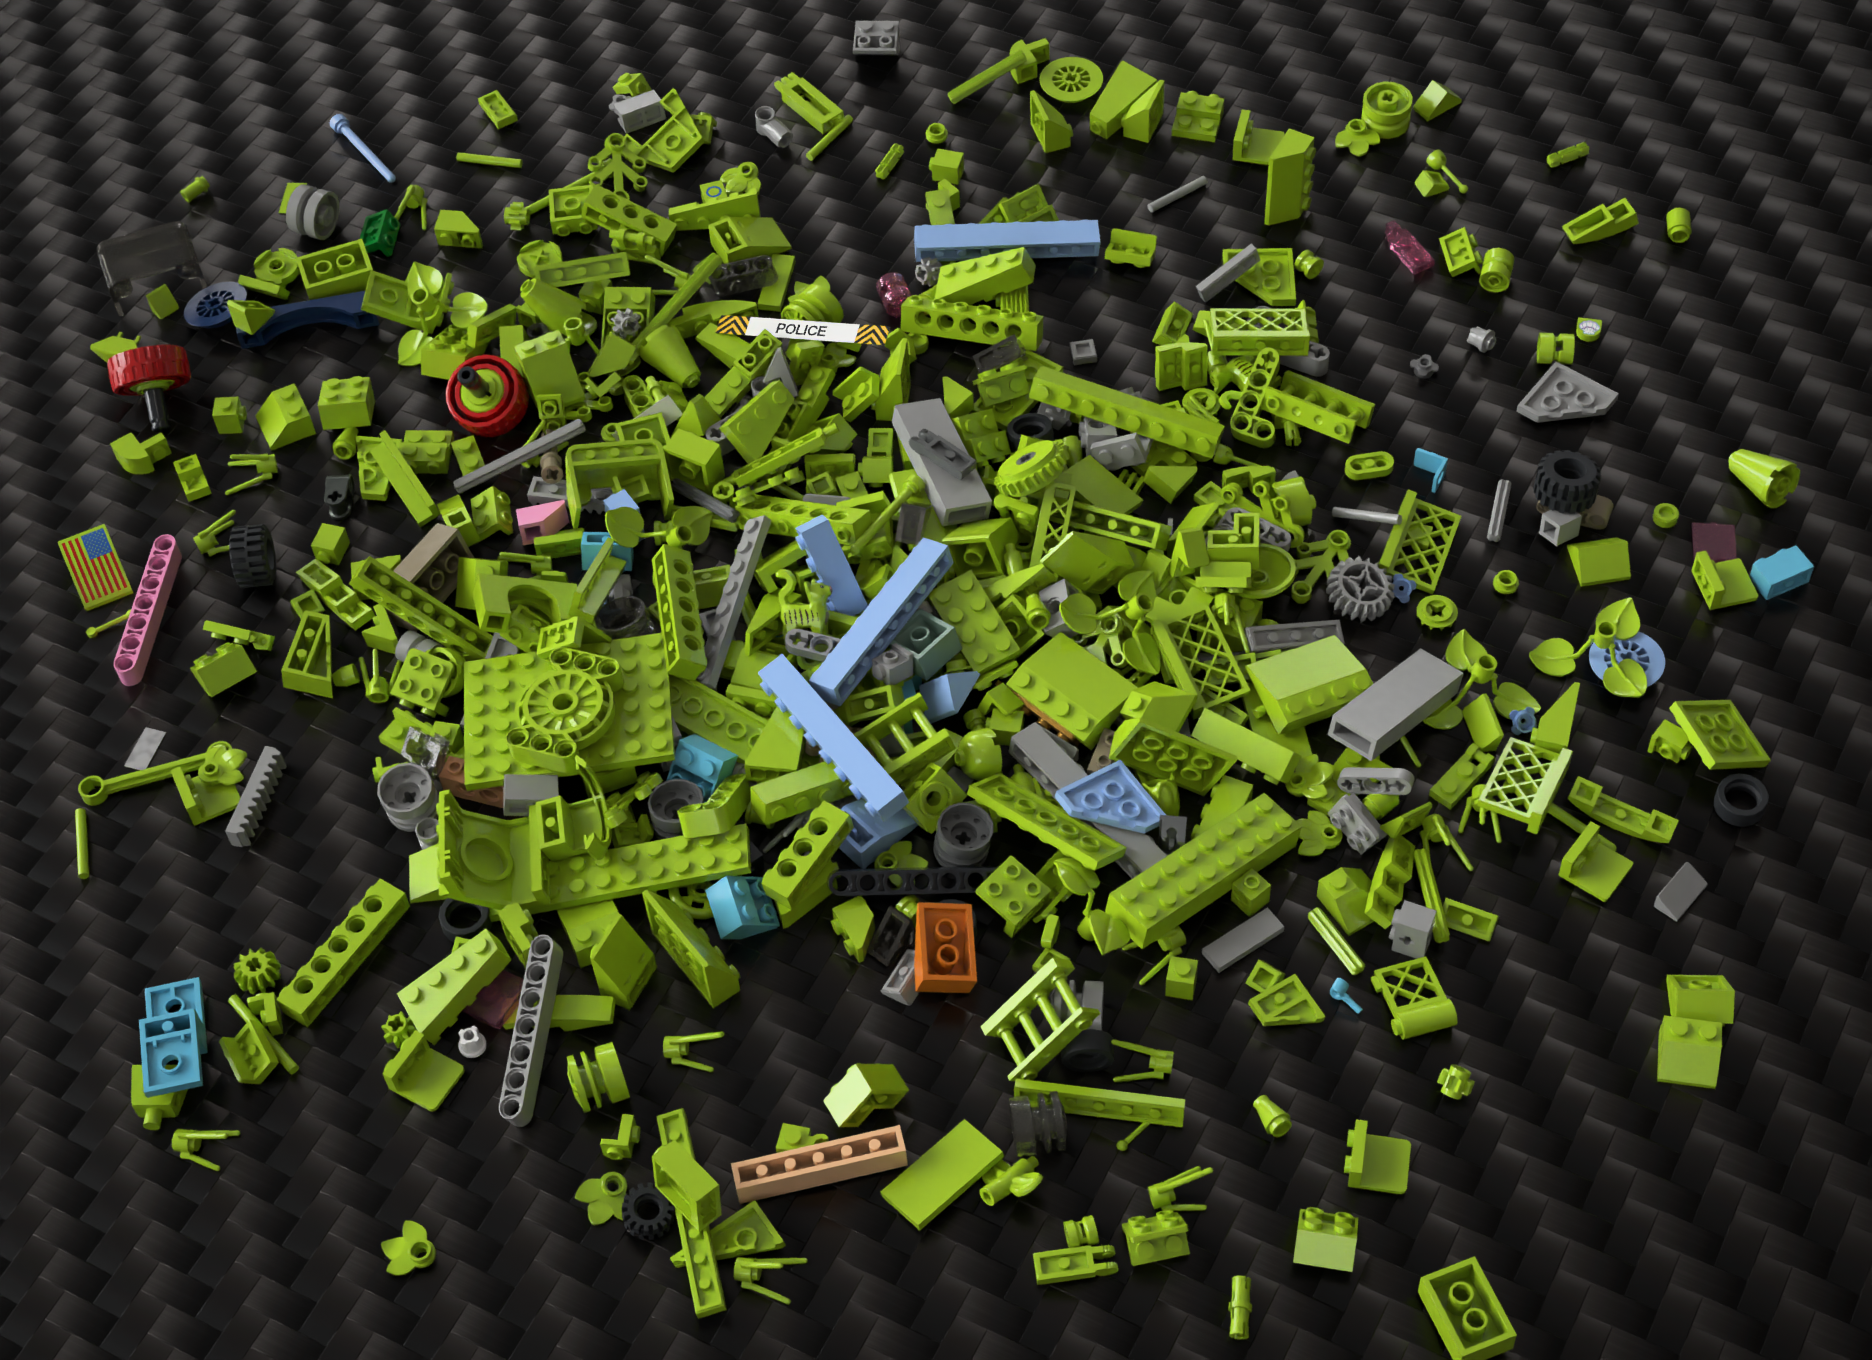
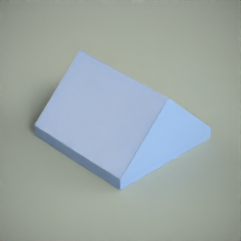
M972 671L945 674L919 685L920 693L929 708L924 712L928 721L934 723L957 714L979 678L980 673Z

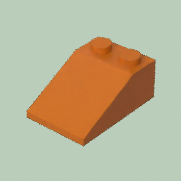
M918 902L914 958L916 992L970 993L976 984L977 972L972 904Z

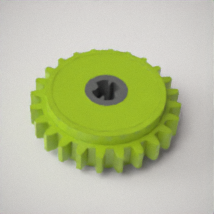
M1050 440L1033 443L1010 456L1000 466L997 473L998 476L994 478V484L1000 494L1005 496L1010 494L1013 497H1021L1036 492L1054 481L1063 472L1065 464H1067L1066 460L1069 459V453L1062 442L1056 441L1053 443Z

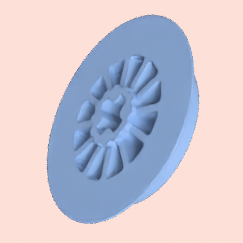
M1638 632L1637 635L1628 640L1615 638L1617 663L1619 664L1624 659L1636 661L1646 674L1647 687L1654 684L1661 677L1665 669V657L1660 646L1651 637L1641 632ZM1593 642L1589 651L1590 665L1595 674L1603 680L1605 670L1609 667H1614L1611 663L1609 648L1600 649Z

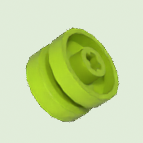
M1395 82L1375 83L1364 93L1361 120L1365 122L1368 129L1376 131L1380 138L1391 139L1399 137L1407 131L1410 125L1413 98L1410 91L1403 85Z

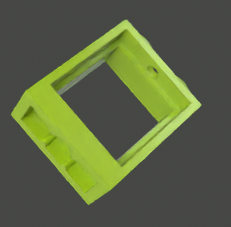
M675 1139L668 1145L659 1147L652 1156L655 1187L700 1232L722 1215L719 1184Z

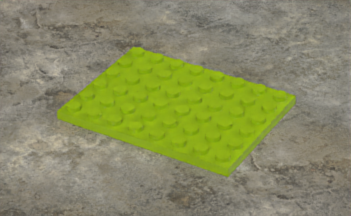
M662 633L612 640L611 643L582 644L580 648H577L576 650L616 659L619 662L624 678L622 688L612 692L616 703V712L612 725L595 743L578 750L580 757L590 766L593 772L674 761L675 746L670 674H667ZM537 651L464 662V774L467 791L504 786L505 774L558 775V778L580 774L578 771L570 774L518 762L512 758L506 743V734L511 729L518 727L515 707L519 695L534 678L549 670H553L550 658L542 659L536 655Z

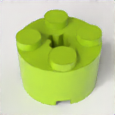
M1301 476L1269 484V495L1276 519L1283 523L1281 511L1275 509L1273 501L1279 495L1285 494L1291 501L1290 510L1294 523L1301 527L1311 524L1312 509L1316 508V501L1312 494L1309 495L1305 481ZM1279 499L1280 505L1285 506V502Z

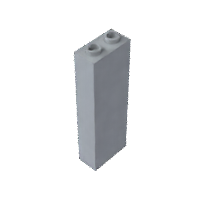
M941 399L895 405L892 424L917 476L925 483L924 490L941 525L948 526L988 519L992 500L976 468L960 480L923 454L916 453L908 444L910 438L913 436L919 437V431L927 429L968 454Z
M1420 648L1333 714L1328 736L1372 761L1455 696L1459 691L1463 672Z

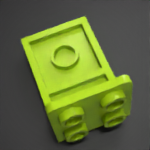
M371 270L361 310L424 331L420 316L416 311L418 307L413 303L408 294V282ZM447 273L439 293L433 295L447 306L450 305L451 301L448 299V295H451L454 287V282H451V273ZM436 305L433 311L423 313L429 333L432 334L436 326L440 327L444 317L442 312L447 313L446 309Z

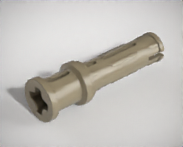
M546 429V435L553 432L554 430ZM544 431L542 432L541 437L545 436ZM557 446L543 452L540 460L542 467L541 477L546 483L550 484L559 482L563 477L562 459L558 455Z

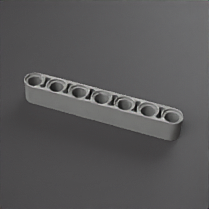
M548 935L535 937L530 945L499 1102L500 1115L517 1127L527 1125L533 1116L563 960L562 948ZM550 947V950L544 954V951ZM545 973V976L543 977V979H541L540 981H538V980H539V977H540L542 974ZM540 999L539 1004L533 1007L534 1003ZM535 1026L534 1030L528 1034L530 1028ZM530 1052L529 1057L523 1061L524 1056ZM525 1079L524 1084L518 1088L520 1081ZM519 1106L518 1112L512 1115L514 1109Z

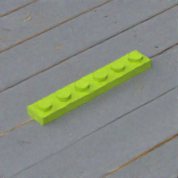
M1016 1079L1014 1086V1107L1183 1127L1185 1099Z

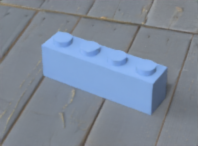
M820 515L796 527L795 529L799 536L795 537L800 549L802 551L806 550L809 558L806 559V563L812 573L816 571L819 578L817 582H823L825 585L832 587L833 592L828 598L830 602L827 603L828 610L850 616L866 610L868 607L867 602L829 520L824 515Z

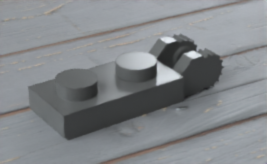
M922 429L918 433L919 437L913 436L908 441V444L916 453L923 454L960 480L976 468L977 461L927 429Z

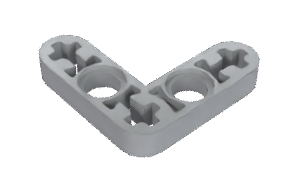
M1239 507L1231 508L1213 530H1234V521H1232L1234 520V513L1250 512ZM1260 518V528L1265 531L1260 534V543L1278 546L1288 552L1291 546V535L1289 532ZM1208 536L1205 538L1206 547L1208 542Z
M792 629L785 636V647L793 655L824 662L828 654L833 651V647H836L841 639L802 629ZM796 639L801 640V642H798L797 645L793 644V642H795ZM821 643L827 645L828 650L818 652L814 647ZM824 701L831 709H836L840 707L835 704Z

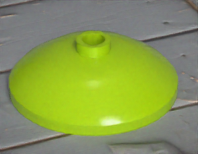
M1260 543V570H1252V587L1244 588L1243 593L1234 594L1249 599H1264L1283 592L1295 579L1296 565L1293 557L1278 546Z

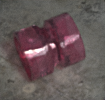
M900 273L885 274L878 280L876 289L886 312L890 316L899 317L901 316V305L912 294Z

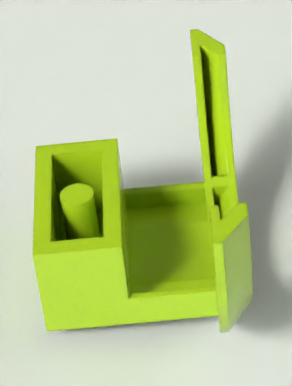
M578 755L575 756L576 770L586 781L593 798L567 804L560 795L535 802L540 849L553 862L587 852L593 859L601 860L604 858L611 843L612 831L604 821L605 816L603 813L608 810L602 787L593 770Z

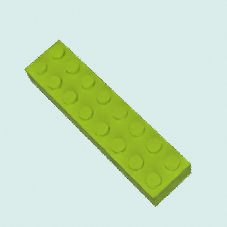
M1263 793L1111 892L1108 897L1105 913L1111 914L1112 918L1121 920L1126 925L1130 938L1141 949H1144L1232 890V883L1248 870L1253 868L1258 872L1296 847L1302 826Z

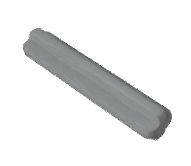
M1501 479L1498 481L1487 535L1489 541L1498 542L1501 539L1511 489V482L1509 480Z

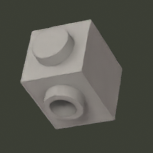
M1549 510L1542 514L1539 534L1558 546L1579 535L1582 515L1577 512L1569 514L1568 512L1559 513L1557 510Z

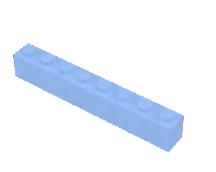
M1098 220L915 226L916 262H921V259L927 257L931 259L937 258V261H963L1025 247L1031 258L1098 256L1100 248Z
M923 537L918 545L913 548L906 560L898 567L890 580L885 583L878 595L870 602L862 615L856 619L846 635L841 638L834 650L828 654L817 671L812 674L809 683L824 701L841 706L872 667V659L885 651L954 563L948 545Z
M783 654L758 672L763 681L760 683L761 688L768 696L773 694L777 698L774 702L783 713L788 711L791 714L789 720L797 730L804 729L806 732L804 737L812 747L817 745L821 749L818 753L827 764L832 762L836 766L833 769L842 782L845 780L850 782L851 786H849V789L858 800L863 797L867 802L864 806L873 817L878 815L885 822L909 803L903 790Z

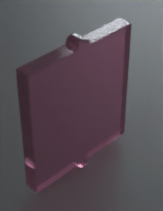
M1711 522V524L1692 523L1694 560L1696 552L1707 551L1710 559L1714 560L1715 563L1737 559L1734 525L1716 524L1715 522Z

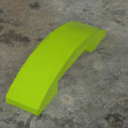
M1577 777L1568 800L1581 811L1595 820L1628 835L1654 842H1670L1679 820L1653 809L1651 814L1601 793L1602 786L1582 777Z

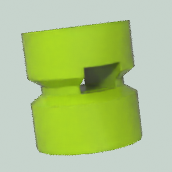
M1492 248L1485 253L1479 279L1480 285L1485 290L1496 293L1502 292L1509 287L1515 260L1510 251L1503 248Z
M1539 333L1537 363L1551 364L1553 361H1556L1563 365H1572L1575 347L1574 334L1560 333L1558 337H1555L1554 333Z

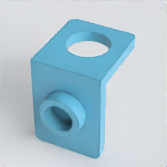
M1417 448L1414 466L1435 473L1431 491L1435 493L1446 474L1448 458Z

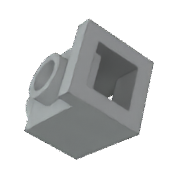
M897 643L892 644L891 650L872 659L873 677L884 681L886 685H895L912 676L913 653Z

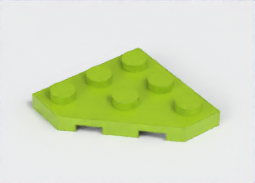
M1292 248L1257 249L1260 261L1235 281L1271 306H1296ZM1223 249V265L1243 249Z

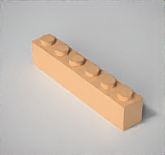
M898 1125L731 1163L739 1203L743 1204L908 1166L901 1128Z

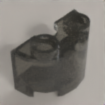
M410 726L400 755L409 760V763L420 765L424 768L430 778L439 779L449 751L450 742L437 733L432 737L421 731L422 728Z

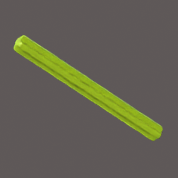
M711 253L634 339L632 344L637 347L635 349L638 353L637 357L639 356L640 346L642 345L644 348L648 343L645 340L647 336L655 329L668 324L722 263L719 255Z

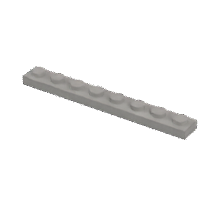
M765 515L747 520L744 526V532L737 546V553L730 567L727 583L723 588V594L716 609L713 624L709 629V636L704 647L707 667L696 678V681L711 689L716 688L771 520Z

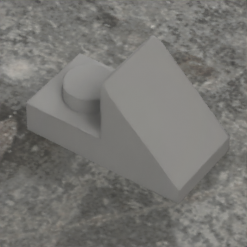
M782 347L777 348L764 376L763 383L781 377L780 381L792 396L796 397L799 390Z

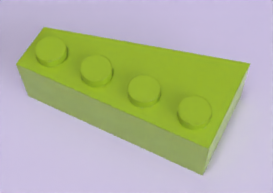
M1025 247L941 266L935 299H944L950 303L966 302L971 306L983 299L985 302L993 300L1000 292L1007 294L1033 283L1036 265Z
M484 929L399 991L397 995L417 1031L424 1034L426 1040L435 1045L441 1039L439 1035L448 1026H453L458 1020V1014L467 1005H472L477 999L476 995L484 986L488 987L510 963L511 958L501 941L489 930Z

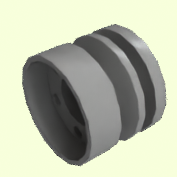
M403 763L390 768L382 775L378 783L377 795L394 826L400 830L412 832L415 831V826L421 819L426 817L437 819L436 804L439 803V795L428 772L424 768L413 763Z
M1070 980L1069 987L1080 1006L1098 1009L1100 1015L1093 1020L1092 1025L1088 1029L1102 1030L1104 982L1085 981L1082 993H1077L1075 981ZM1055 987L1051 994L1050 1003L1063 1024L1072 1013L1058 988Z

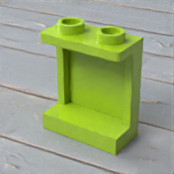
M883 491L836 502V506L870 510L872 523L891 504ZM892 517L858 554L854 555L850 552L852 545L843 544L841 548L849 564H858L865 560L882 558L893 554Z
M796 540L757 562L754 576L760 587L769 594L778 589L771 575L803 556L809 558L806 550L802 551Z

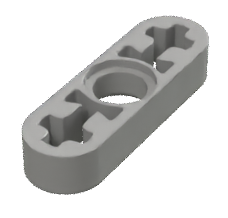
M1347 767L1341 771L1337 785L1342 791L1350 794L1406 795L1410 793L1415 778L1410 771L1402 768ZM1370 778L1377 779L1381 781L1382 784L1374 783L1370 780Z

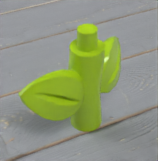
M1034 1156L1027 1160L1021 1158L1012 1167L1005 1161L1000 1160L982 1176L986 1184L980 1189L982 1200L987 1205L993 1206L1011 1193L1021 1197L1033 1191L1043 1179L1041 1174L1034 1172V1168L1039 1165L1038 1160Z

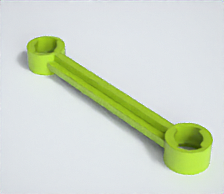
M218 741L211 744L207 749V752L212 747L222 743L225 744L227 750L232 749V747L228 742ZM207 752L106 780L99 776H88L80 782L78 791L86 804L96 806L103 803L107 799L108 794L173 777L170 770L179 766L184 774L199 770L200 766L205 763ZM95 786L101 787L97 793L88 795L91 790L95 789Z

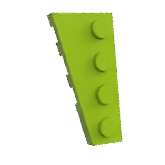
M757 187L749 189V193L739 194V192L729 194L728 198L720 200L714 197L708 199L703 204L694 202L669 208V220L677 224L676 231L709 229L708 225L727 217H761Z

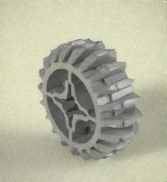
M1360 556L1355 561L1351 557L1346 559L1345 562L1340 561L1331 570L1326 584L1328 585L1326 593L1330 595L1329 602L1335 603L1334 610L1341 609L1342 616L1346 614L1351 615V621L1359 617L1361 623L1366 618L1370 621L1375 619L1376 616L1380 618L1389 609L1394 599L1392 591L1395 589V585L1391 583L1392 576L1386 575L1387 568L1380 569L1379 562L1372 564L1370 563V558L1362 561Z

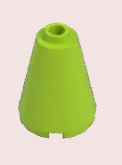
M536 278L527 279L520 288L523 300L550 332L559 330L561 335L567 336L564 322L572 317L582 319L581 309L586 310V302Z
M666 324L655 329L645 339L648 342L645 347L640 346V357L682 388L695 387L700 381L701 372L678 328L674 324H671L672 327H668Z
M1739 449L1733 452L1728 460L1729 470L1764 505L1770 508H1777L1787 501L1784 497L1788 492L1793 494L1800 479V469L1796 468L1797 465L1793 462L1757 452Z

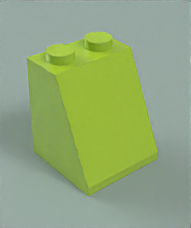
M559 330L546 333L543 336L514 346L523 378L528 386V392L537 409V395L561 394L564 408L586 400L568 347Z
M1012 517L977 520L963 523L944 537L942 542L949 547L954 562L952 566L957 577L969 570H972L976 578L1005 575L1007 570L1003 557L1006 553L1005 545L1014 543L1016 546L1019 534Z

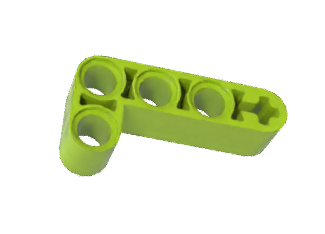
M1264 348L1259 352L1230 421L1231 432L1234 438L1260 448L1271 447L1276 438L1274 425L1270 421L1260 418L1266 387L1273 386L1280 368L1279 353L1273 348ZM1269 359L1273 360V362H1269L1267 371H1265V362H1268ZM1257 380H1263L1266 382V384L1261 387L1254 385V383ZM1249 401L1257 403L1254 408L1245 407V404ZM1239 423H1246L1248 425L1243 430L1236 428V425ZM1264 430L1271 433L1270 436L1266 438H1261L1260 436H1258V434Z
M740 773L726 777L707 802L687 805L677 811L685 838L721 834L733 828L751 801L749 782L746 780V774Z

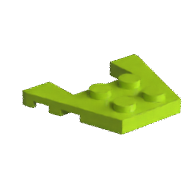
M673 88L659 101L662 107L673 116L644 145H640L628 134L624 138L627 141V148L638 157L645 159L647 164L674 173L704 143V140L678 93Z

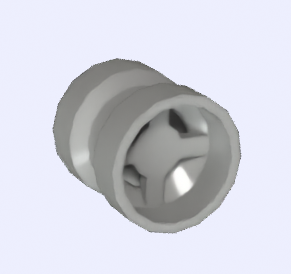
M426 817L421 819L415 826V833L422 850L439 843L436 832L438 820L436 818Z

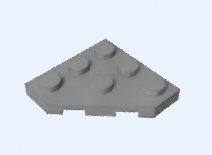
M1555 362L1518 404L1517 412L1537 423L1605 415L1617 401L1619 393Z

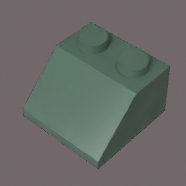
M922 609L917 610L888 645L892 649V644L897 643L913 653V673L926 681L962 649L955 627Z

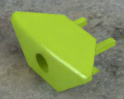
M119 332L117 337L111 336L91 344L90 349L107 362L109 358L118 353L137 348L141 336H137L134 341L121 338L123 332Z

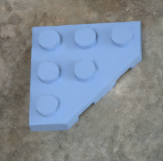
M1121 760L1057 790L1055 794L1056 800L1070 817L1139 833H1146L1158 827L1160 815H1166Z

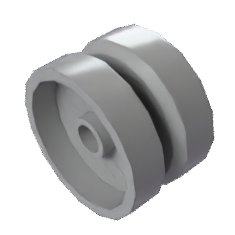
M305 184L299 185L291 194L287 204L286 223L288 228L297 234L325 240L332 234L338 222L340 212L338 196L328 190L317 189Z

